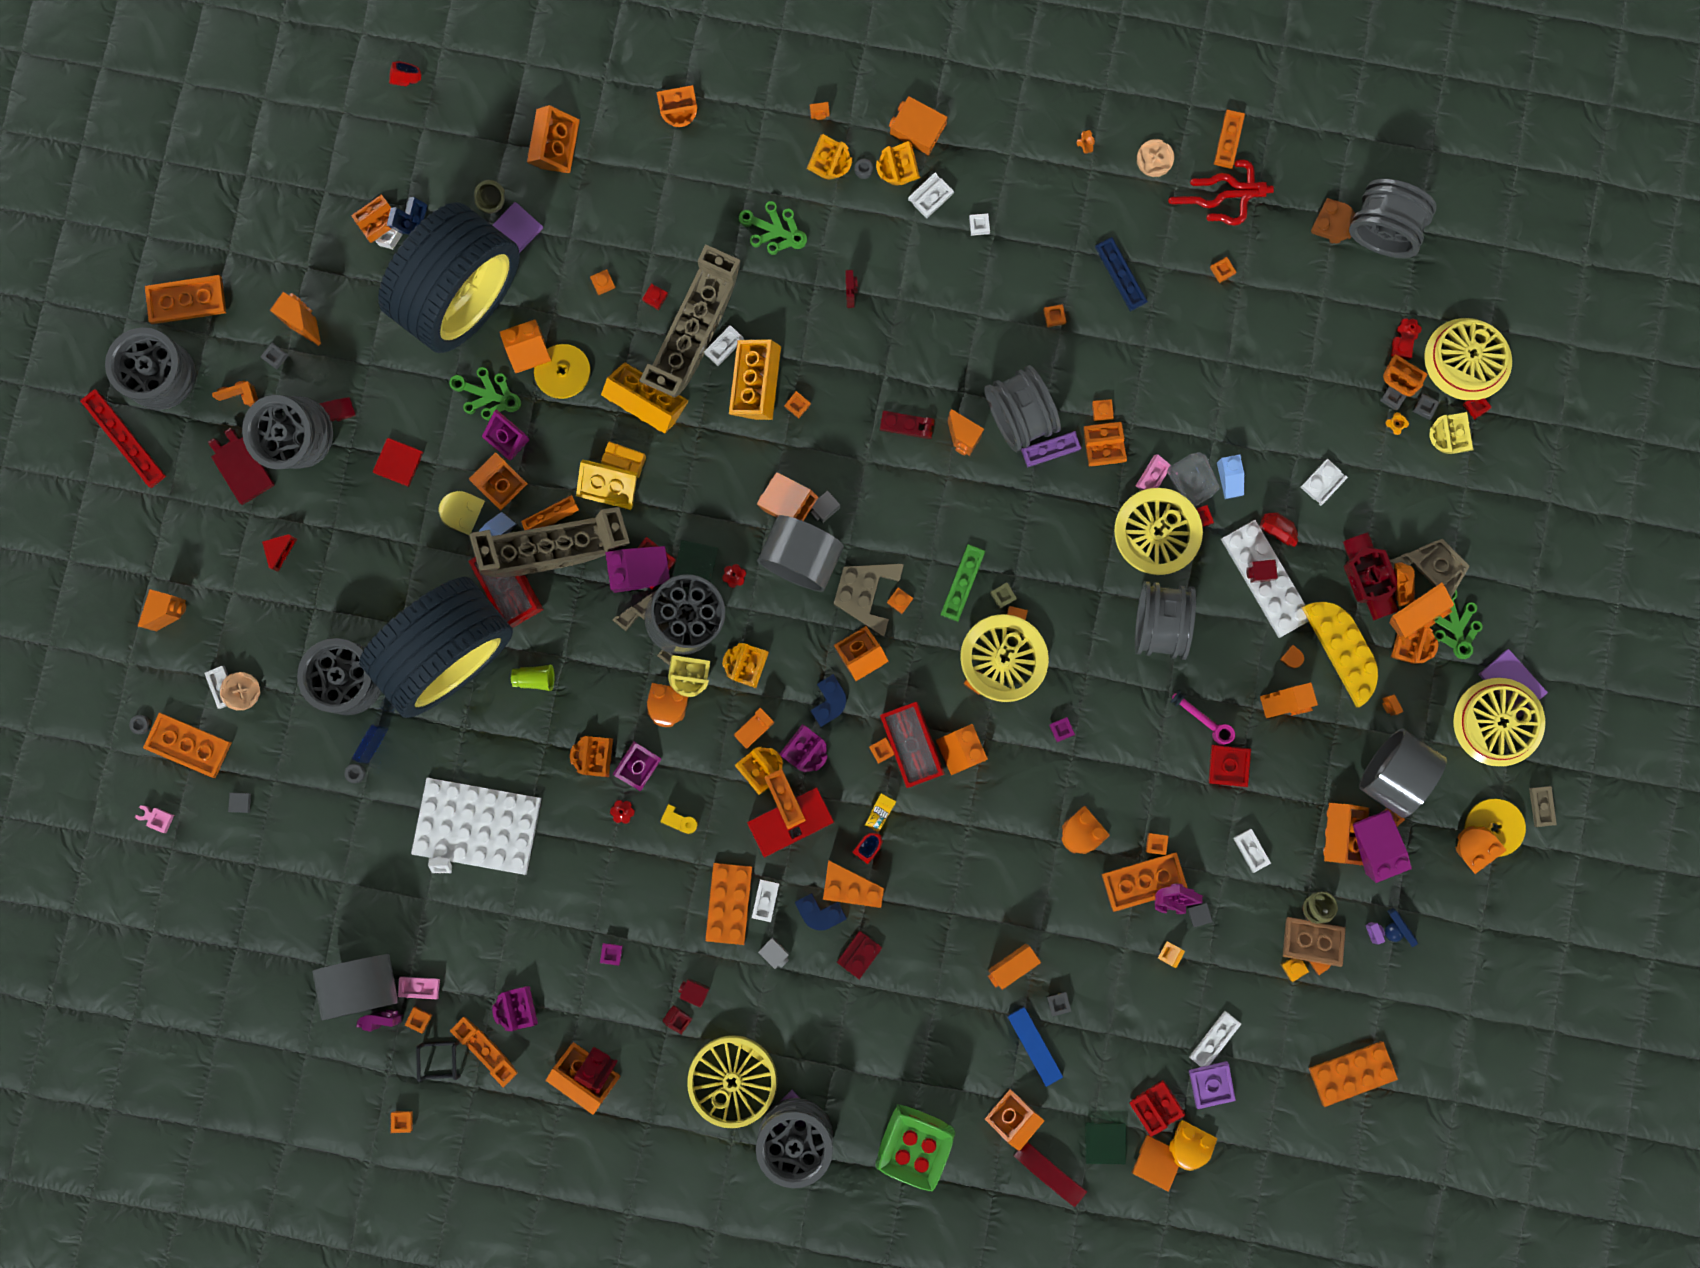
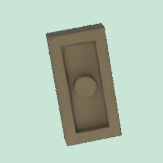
M1552 787L1529 788L1534 827L1557 825Z

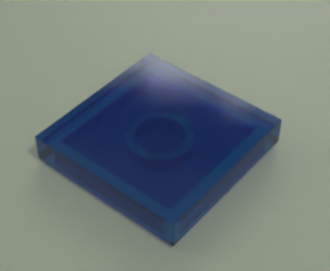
M371 725L352 759L360 763H369L388 730L381 726Z

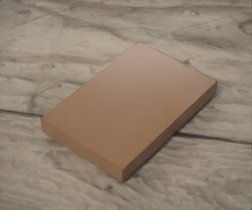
M1287 917L1283 957L1342 967L1346 927L1324 923L1315 924L1307 920Z

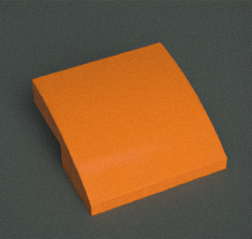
M382 194L351 215L370 243L392 229L387 226L391 206Z
M1121 422L1084 426L1089 467L1127 461L1124 446L1125 438Z
M1147 1135L1140 1148V1155L1134 1165L1132 1174L1169 1192L1179 1166L1174 1162L1175 1159L1172 1152L1169 1151V1145Z

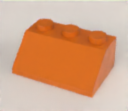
M550 105L536 109L527 163L543 170L570 173L580 119Z
M282 292L270 311L289 328L319 346L321 341L316 317L311 314L313 310L307 307L296 295L292 293L288 295Z
M1440 583L1394 614L1389 623L1403 641L1407 638L1412 640L1419 635L1418 631L1423 627L1428 629L1436 623L1435 619L1440 616L1443 619L1452 613L1451 608L1454 606V603L1445 585Z
M1329 803V808L1327 809V828L1325 830L1326 845L1323 851L1324 861L1363 865L1353 823L1368 818L1369 808L1350 804Z
M573 1042L553 1067L545 1081L594 1115L621 1076L612 1071L599 1093H596V1090L593 1088L589 1089L575 1081L574 1077L589 1053Z

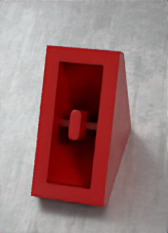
M287 534L262 542L269 568L277 572L280 570L297 538Z

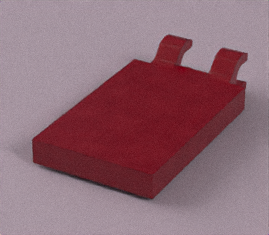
M229 428L224 433L230 442L222 446L218 440L213 438L208 441V444L216 453L211 458L238 502L244 505L275 486L263 465L259 464L249 454L243 437L239 438L235 430Z

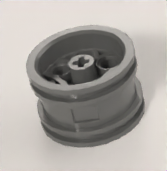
M1393 179L1371 181L1362 196L1363 206L1361 211L1354 215L1353 222L1350 224L1349 233L1351 237L1363 247L1378 254L1394 258L1416 256L1424 240V228L1432 222L1433 215L1436 212V202L1425 191L1406 182Z
M141 327L124 332L115 339L106 355V374L112 386L124 396L149 409L164 410L179 405L188 397L195 384L196 369L190 354L162 332L152 328ZM167 352V356L162 359V355ZM137 381L140 385L134 388V384Z
M1032 366L1024 367V371L1022 369L1017 370L1014 377L1004 382L997 380L993 382V386H985V396L992 416L1001 434L1013 451H1020L1021 446L1023 448L1028 447L1030 441L1042 435L1049 437L1052 435V431L1057 433L1061 430L1059 415L1053 399L1042 378Z
M271 395L259 399L247 411L243 421L242 434L247 451L259 464L272 469H300L314 466L324 459L332 445L333 427L328 413L318 402L302 396ZM283 410L285 411V416H284V417L282 416V411H283Z
M1144 581L1136 617L1135 654L1141 655L1142 651L1148 656L1152 652L1169 654L1170 658L1176 659L1179 655L1181 660H1186L1191 647L1195 623V587H1188L1187 590L1182 585H1179L1178 589L1160 587L1159 583L1154 582L1150 586V582Z
M333 638L320 641L309 648L303 655L297 672L298 686L306 701L319 710L341 715H355L370 708L378 700L381 691L365 671L362 677L358 678L357 671L361 668L359 659L365 647L345 639ZM347 651L353 652L351 661L344 659ZM331 658L332 665L327 668L325 662ZM319 678H321L322 687L319 685ZM359 689V692L353 698L351 695ZM337 691L339 696L333 701L332 693Z
M790 1098L773 1105L763 1116L760 1123L756 1145L757 1161L766 1177L774 1183L788 1188H802L820 1179L827 1171L832 1159L833 1130L829 1117L821 1107L807 1099ZM797 1120H803L806 1123V1125L803 1127H799L795 1124V1122ZM782 1123L784 1126L777 1131L775 1126ZM813 1134H821L822 1139L815 1142ZM772 1144H778L781 1148L780 1150L775 1151L772 1150L770 1146ZM810 1153L814 1158L806 1160L803 1156Z

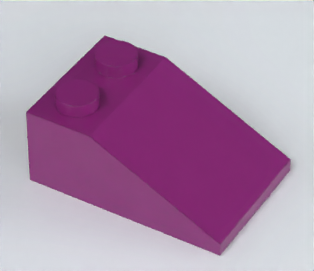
M665 546L605 552L610 589L614 593L661 586L670 579Z
M1389 810L1353 823L1365 874L1375 883L1412 869L1408 852Z

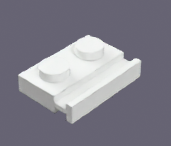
M934 173L908 197V200L928 218L954 194V191Z
M1327 459L1307 479L1301 488L1321 506L1348 477L1342 474V471Z

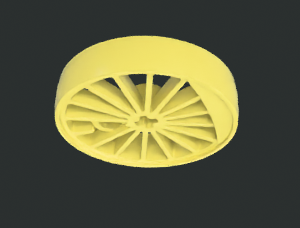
M735 1035L717 1038L706 1044L691 1063L687 1078L689 1097L696 1111L708 1122L724 1128L747 1126L762 1117L774 1100L777 1089V1072L774 1062L760 1044L749 1038ZM728 1043L738 1046L734 1070H732ZM725 1045L729 1071L714 1049L715 1046ZM743 1049L749 1055L736 1072L740 1052ZM711 1050L724 1072L702 1056ZM751 1056L759 1061L740 1074ZM701 1061L721 1076L698 1072L695 1069L698 1062ZM761 1064L770 1071L742 1077ZM694 1075L721 1081L694 1086ZM771 1076V1087L744 1082L745 1080ZM728 1078H736L735 1083L737 1085L733 1084L730 1086ZM723 1085L702 1100H698L695 1090ZM744 1086L770 1091V1095L767 1101H764ZM741 1090L763 1104L762 1108L754 1112ZM736 1091L752 1116L741 1119ZM732 1092L738 1120H726ZM719 1093L724 1094L727 1098L726 1102L718 1103L716 1095ZM712 1097V1104L714 1106L708 1112L701 1104ZM716 1108H725L723 1119L712 1115Z

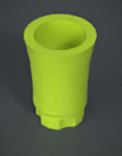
M551 664L538 667L513 668L511 673L512 687L552 691L554 687V668Z

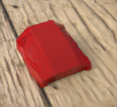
M1278 512L1267 513L1263 516L1259 526L1260 529L1272 536H1276L1278 540L1288 546H1296L1298 543V533L1294 522Z

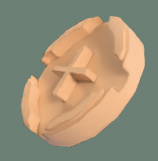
M1151 139L1145 142L1137 154L1139 169L1145 175L1151 177H1160L1166 174L1174 162V152L1171 146L1160 139Z
M245 672L228 675L220 687V697L223 703L234 710L251 708L260 696V687L257 679Z

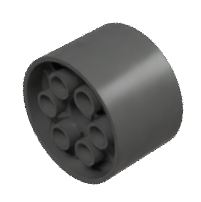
M779 515L774 522L757 562L785 580L807 589L823 592L843 551L844 545L834 536L818 527L793 517Z
M679 575L667 580L651 597L645 610V626L649 637L660 649L674 655H689L704 648L718 635L725 619L724 601L719 591L709 581L695 575ZM683 587H689L688 595H686ZM693 592H697L700 594V601H696L692 598ZM672 593H680L681 600H675ZM660 596H663L670 603L665 604L658 601ZM707 599L709 604L703 605L702 602ZM663 609H670L672 616L666 617L663 614ZM702 609L710 611L711 615L709 618L702 615ZM682 612L684 614L691 612L687 618L679 619ZM668 622L670 626L661 632L658 625ZM704 623L712 625L711 631L705 627ZM674 625L681 627V634H676L673 631ZM694 625L699 626L701 634H695L692 627ZM687 633L690 641L688 645L683 644L684 634Z
M1399 729L1386 740L1374 755L1362 775L1359 789L1401 818H1405L1417 810L1433 791L1445 770L1447 758L1407 730Z
M389 954L358 959L312 971L321 1021L398 1003Z

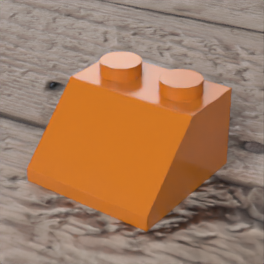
M535 319L500 331L505 350L515 373L551 361L541 329Z
M951 409L947 421L953 446L956 447L955 450L958 453L970 456L981 439L984 428Z
M496 452L469 478L500 510L527 485Z
M149 589L138 627L158 631L175 622L184 614L186 600Z
M867 626L834 645L855 681L889 662L880 644Z
M973 724L936 740L951 775L988 760Z
M1011 1089L985 1118L1018 1151L1022 1149L1045 1121Z

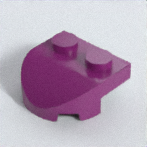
M802 724L779 755L802 772L817 771L827 760V745L822 738Z
M1178 883L1158 890L1155 895V909L1161 913H1167V910H1175L1176 914H1186V906L1202 903L1201 894Z
M530 986L503 992L497 996L498 999L492 1007L493 1017L497 1024H501L506 1028V1031H515L538 1024Z
M394 1009L376 1011L360 1017L357 1020L356 1027L370 1032L380 1028L381 1025L393 1027L402 1022L403 1014H397L398 1010Z

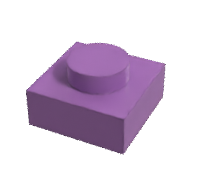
M1375 922L1365 925L1372 943L1381 944L1385 942L1383 937L1385 932L1381 925Z

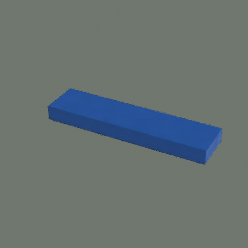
M1025 1007L1008 1015L1009 1021L1045 1086L1047 1087L1063 1078Z

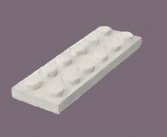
M1256 520L1221 539L1278 638L1309 622L1301 608L1305 605ZM1276 559L1278 579L1269 582L1250 583V579L1247 578L1246 574L1248 564L1255 561Z

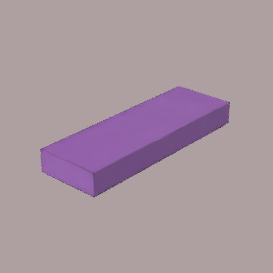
M1073 431L1022 448L1021 451L1026 466L1030 467L1079 451L1081 446L1076 432Z

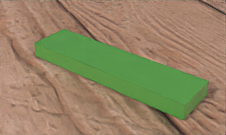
M967 545L941 616L959 621L985 550Z

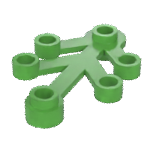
M769 201L765 205L766 212L770 215L773 224L754 217L753 213L749 210H744L739 215V221L742 226L749 227L754 225L769 232L761 236L752 235L750 243L753 247H759L762 243L778 237L787 239L780 243L770 242L767 245V250L771 255H775L778 251L788 247L801 249L807 243L806 234L797 229L793 219L794 213L791 209H785L782 213L783 219L788 223L790 232L783 229L776 212V203L773 201ZM770 205L775 207L773 210L768 209ZM791 213V217L787 218L785 214ZM749 215L750 218L745 220L743 216ZM800 237L801 240L796 242L794 238ZM753 239H759V242L756 244L752 241ZM775 246L776 250L771 251L769 248Z
M480 367L477 370V375L482 380L486 389L466 383L464 378L459 375H455L450 379L449 384L454 391L460 392L465 390L482 396V398L464 404L463 409L467 414L475 413L477 408L492 401L499 402L500 404L490 409L484 408L481 411L482 418L489 421L496 409L499 412L504 410L515 412L521 406L520 398L510 392L506 383L507 378L502 373L496 374L494 380L500 386L503 395L496 393L489 378V371L485 367ZM486 371V375L480 376V372ZM499 377H504L502 382H498ZM457 382H462L460 387H456ZM514 400L515 404L513 406H509V401ZM469 405L473 406L471 411H467ZM489 411L490 416L484 417L485 412Z
M1457 590L1454 592L1451 598L1453 603L1455 598L1457 597ZM1473 602L1465 604L1464 613L1459 620L1454 603V606L1451 608L1452 613L1449 614L1450 621L1445 618L1442 619L1440 616L1435 622L1454 633L1456 641L1446 636L1443 630L1434 631L1433 634L1438 642L1441 641L1453 648L1454 655L1457 658L1467 659L1473 653L1471 643L1483 626L1479 621L1471 622L1469 624L1470 631L1464 639L1463 630L1472 614L1477 611V605ZM1469 605L1473 607L1472 612L1468 610ZM1474 623L1478 625V630L1473 628ZM1437 633L1441 634V639L1436 637ZM1461 646L1465 648L1464 653L1460 652Z

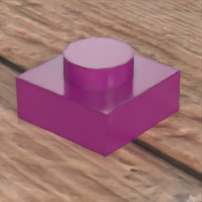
M1068 717L1049 725L1056 743L1075 735Z
M603 943L600 963L619 966L623 945Z

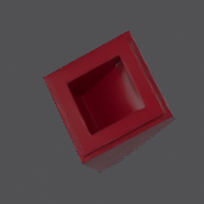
M673 1005L664 1017L663 1022L667 1027L682 1035L693 1018Z

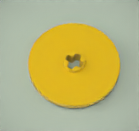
M559 344L548 348L551 361L534 367V377L538 387L546 395L553 398L564 399L575 396L585 388L589 381L591 368L588 358L579 348L572 345ZM561 368L566 372L563 375L559 371Z
M1487 799L1479 802L1470 810L1465 821V828L1469 826H1484L1497 837L1507 850L1499 857L1514 852L1521 845L1525 837L1526 824L1522 813L1516 806L1505 800ZM1493 823H1495L1496 825H1500V827L1497 829V833L1495 831H1491Z

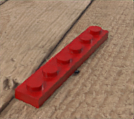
M94 389L80 400L148 487L153 488L167 477L98 390Z

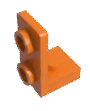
M239 381L235 383V386L229 388L221 387L217 389V392L212 393L213 398L218 401L241 394L244 404L249 407L258 401L255 388L248 381Z
M760 707L755 712V715L734 736L745 748H748L774 724V721Z

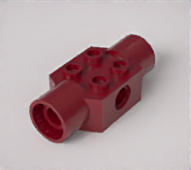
M1368 532L1343 541L1342 543L1349 558L1343 567L1357 602L1367 604L1373 621L1398 612L1399 609L1393 593L1398 589L1397 578L1386 550L1375 549Z

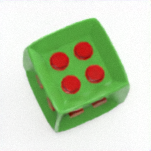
M898 1104L883 1136L878 1157L875 1161L876 1169L896 1180L933 1192L940 1180L955 1136L954 1128L938 1118Z

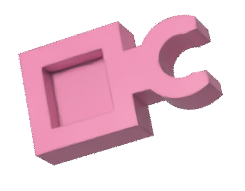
M148 806L139 807L145 811V815H136V819L148 820L146 826L161 833H167L174 817L173 814L159 808H154L151 811Z

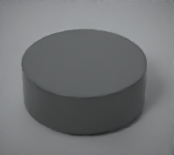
M868 159L858 160L855 164V174L861 179L869 178L873 173L872 162Z
M136 715L130 720L129 726L133 733L142 735L150 730L151 721L147 716Z
M351 764L345 769L344 774L347 781L359 783L365 778L366 772L363 766Z

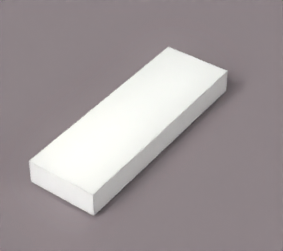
M1224 1011L1189 1058L1200 1067L1210 1065L1240 1027L1241 1023Z

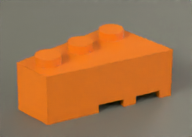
M1311 682L1260 696L1266 718L1291 713V716L1313 711L1312 707L1318 705Z
M828 860L823 900L881 908L884 891L882 886Z

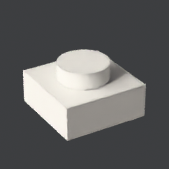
M988 214L969 216L971 236L990 234Z
M391 229L375 241L379 246L393 250L402 234Z
M443 856L429 858L428 866L432 873H452V864L449 858Z

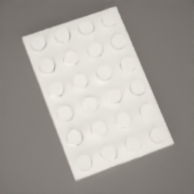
M426 778L411 854L429 858L443 856L449 858L451 862L527 875L542 798Z

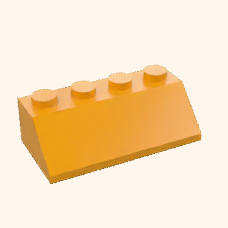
M737 340L729 407L730 415L755 420H773L781 346L774 341Z
M624 362L607 377L601 396L665 434L675 424L689 400L681 395L674 398L641 383L639 380L643 373Z

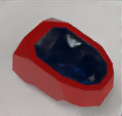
M401 61L392 62L389 75L390 84L406 87L421 80V71L418 67Z
M878 833L865 835L853 853L868 864L881 848L883 843L882 836Z

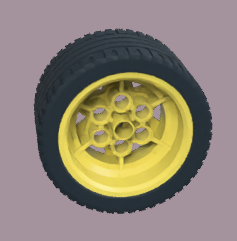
M459 202L446 204L432 212L426 219H423L403 241V244L397 249L398 251L395 252L380 284L378 294L380 309L436 353L449 352L471 338L494 313V310L499 306V303L502 302L518 269L519 248L514 241L465 204Z
M459 577L429 591L390 620L365 647L360 656L359 665L399 714L404 718H411L438 705L475 678L506 647L513 635V629L471 578Z

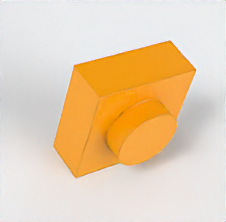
M1167 941L1158 959L1177 968L1185 951Z
M1290 958L1281 964L1291 982L1309 973L1304 962L1299 959Z

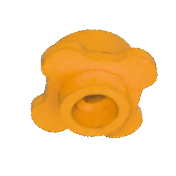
M1396 412L1391 419L1386 421V426L1390 427L1395 435H1399L1402 429L1409 426V422L1401 413Z

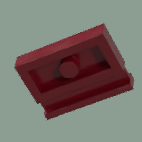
M845 270L847 308H854V293H857L858 288L857 276H853V270Z
M859 931L837 963L860 980L882 947Z
M593 1047L576 1073L574 1080L589 1089L593 1088L596 1090V1093H599L618 1060L615 1059L614 1061L609 1055Z

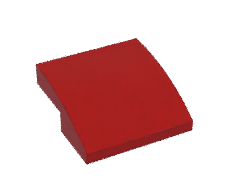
M1164 1079L1129 1102L1150 1137L1168 1128L1169 1124L1185 1116L1184 1110Z

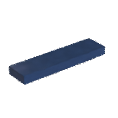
M1113 237L1097 244L1095 249L1130 312L1146 304L1148 301Z

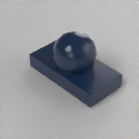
M1396 909L1388 910L1387 912L1395 923H1391L1386 927V938L1389 941L1398 942L1405 936L1412 948L1416 946L1418 941Z

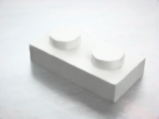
M729 326L704 351V354L719 366L736 349L737 340H744V338L732 326Z
M220 666L204 673L218 709L226 707L220 697V687L223 680L228 676L225 666Z
M1252 829L1233 838L1253 873L1271 864Z
M760 879L752 914L753 919L771 922L779 883Z

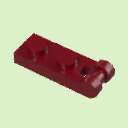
M883 411L880 431L932 439L933 432L931 430L935 419ZM919 424L925 425L924 430H918Z

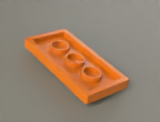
M220 275L145 286L150 324L226 313L223 281Z
M159 713L143 749L209 777L216 778L231 742L168 715Z
M1177 852L1101 874L1113 912L1153 901L1158 890L1171 887L1175 883L1182 884L1183 887L1187 888Z
M713 863L705 941L745 945L752 877L751 866Z
M1382 1041L1309 1068L1324 1107L1398 1080L1385 1044Z

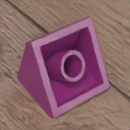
M497 409L493 412L482 435L489 444L509 461L530 440L525 433Z
M633 742L612 775L641 791L661 761V758L640 744Z

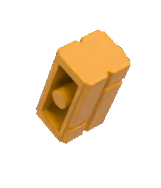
M609 441L601 463L638 473L637 478H639L646 455Z

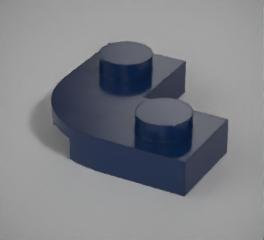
M409 197L405 212L396 207H391L387 226L399 233L410 234L424 219L427 204L415 197Z
M834 674L817 684L827 700L811 710L820 727L841 715L846 706L845 693Z
M812 893L795 902L804 922L815 930H827L847 919L839 902L820 910Z

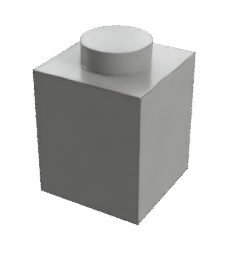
M826 491L817 499L810 513L817 521L820 519L824 523L840 509V504Z
M773 937L758 952L774 969L777 966L782 968L789 961L787 958L789 953Z

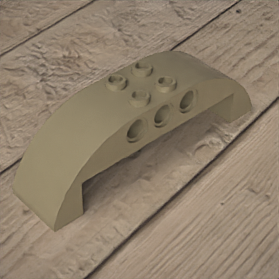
M706 244L697 261L699 270L653 365L647 364L639 380L641 383L674 398L685 389L704 356V351L708 348L725 312L740 267L739 259Z
M619 507L603 509L595 518L496 536H491L490 530L469 534L481 574L490 577L520 576L573 566L605 556V552L616 551L630 543Z

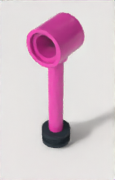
M1180 690L1173 694L1170 702H1174V706L1181 705L1213 731V740L1217 744L1225 745L1234 740L1235 731L1230 725H1217L1185 700V694L1182 695ZM1221 730L1227 731L1228 738L1226 740L1220 738L1219 732Z

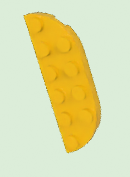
M1315 602L1302 606V610L1355 706L1361 707L1370 699L1375 691L1378 680V668L1375 658L1356 623L1348 612L1333 603Z

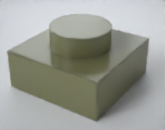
M1008 583L990 592L999 609L1017 599Z

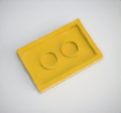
M582 459L576 496L631 510L638 473Z

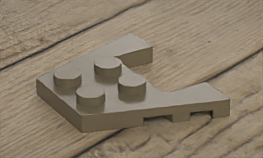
M1443 539L1390 560L1393 570L1394 563L1402 562L1409 566L1413 564L1434 587L1443 583L1451 598L1470 567Z
M904 564L844 567L834 605L884 637L889 619L870 614L880 577L899 582Z
M655 592L627 609L624 613L616 616L613 621L627 632L639 616L645 620L647 604ZM660 596L658 599L662 603H670L663 596ZM663 609V614L666 617L672 616L670 609ZM682 612L679 619L687 618L691 612L685 614ZM668 622L658 625L661 632L670 626ZM673 626V631L676 634L682 633L680 626ZM661 650L657 656L670 666L671 655L674 654Z

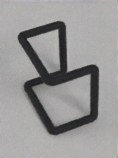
M445 1041L419 1044L416 1047L417 1081L444 1078L459 1079L461 1074L456 1073V1046L460 1042ZM452 1045L453 1074L425 1075L421 1077L420 1048Z

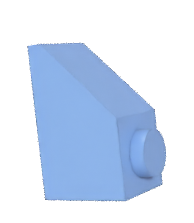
M1235 455L1221 458L1217 462L1224 498L1243 496L1244 470L1241 456Z
M501 512L485 523L480 531L490 530L491 536L510 533L517 524Z

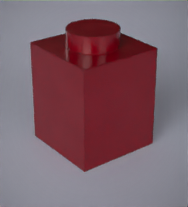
M1276 559L1255 561L1248 564L1246 574L1247 578L1250 579V583L1269 582L1278 579Z
M689 978L687 982H682L678 991L681 993L679 998L701 1008L710 987Z

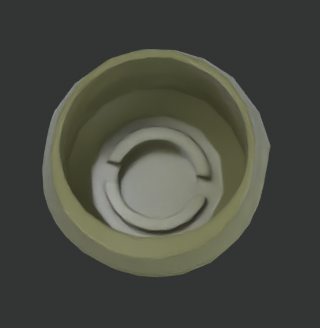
M485 180L479 183L474 191V199L478 209L487 214L498 212L504 204V188L494 180Z
M1315 892L1303 903L1305 917L1315 924L1330 922L1338 911L1335 898L1327 892Z

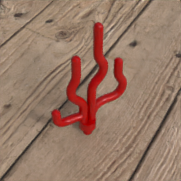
M1242 159L1236 160L1234 164L1236 167L1247 169V183L1239 182L1227 173H1219L1211 178H1194L1190 181L1192 186H1209L1219 181H1226L1238 190L1223 191L1211 201L1197 196L1170 197L1168 202L1169 204H1197L1203 208H1214L1226 198L1242 197L1239 217L1232 218L1226 214H1208L1206 216L1208 221H1222L1228 225L1236 226L1243 223L1247 218V203L1249 199L1253 197H1266V193L1274 192V186H1267L1266 182H1255L1254 166L1248 160Z

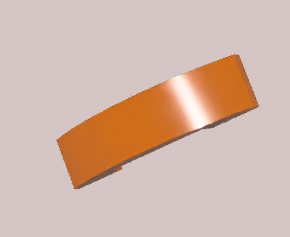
M465 1016L450 1030L462 1045H466L489 1069L492 1077L503 1088L517 1075L518 1072L500 1049Z

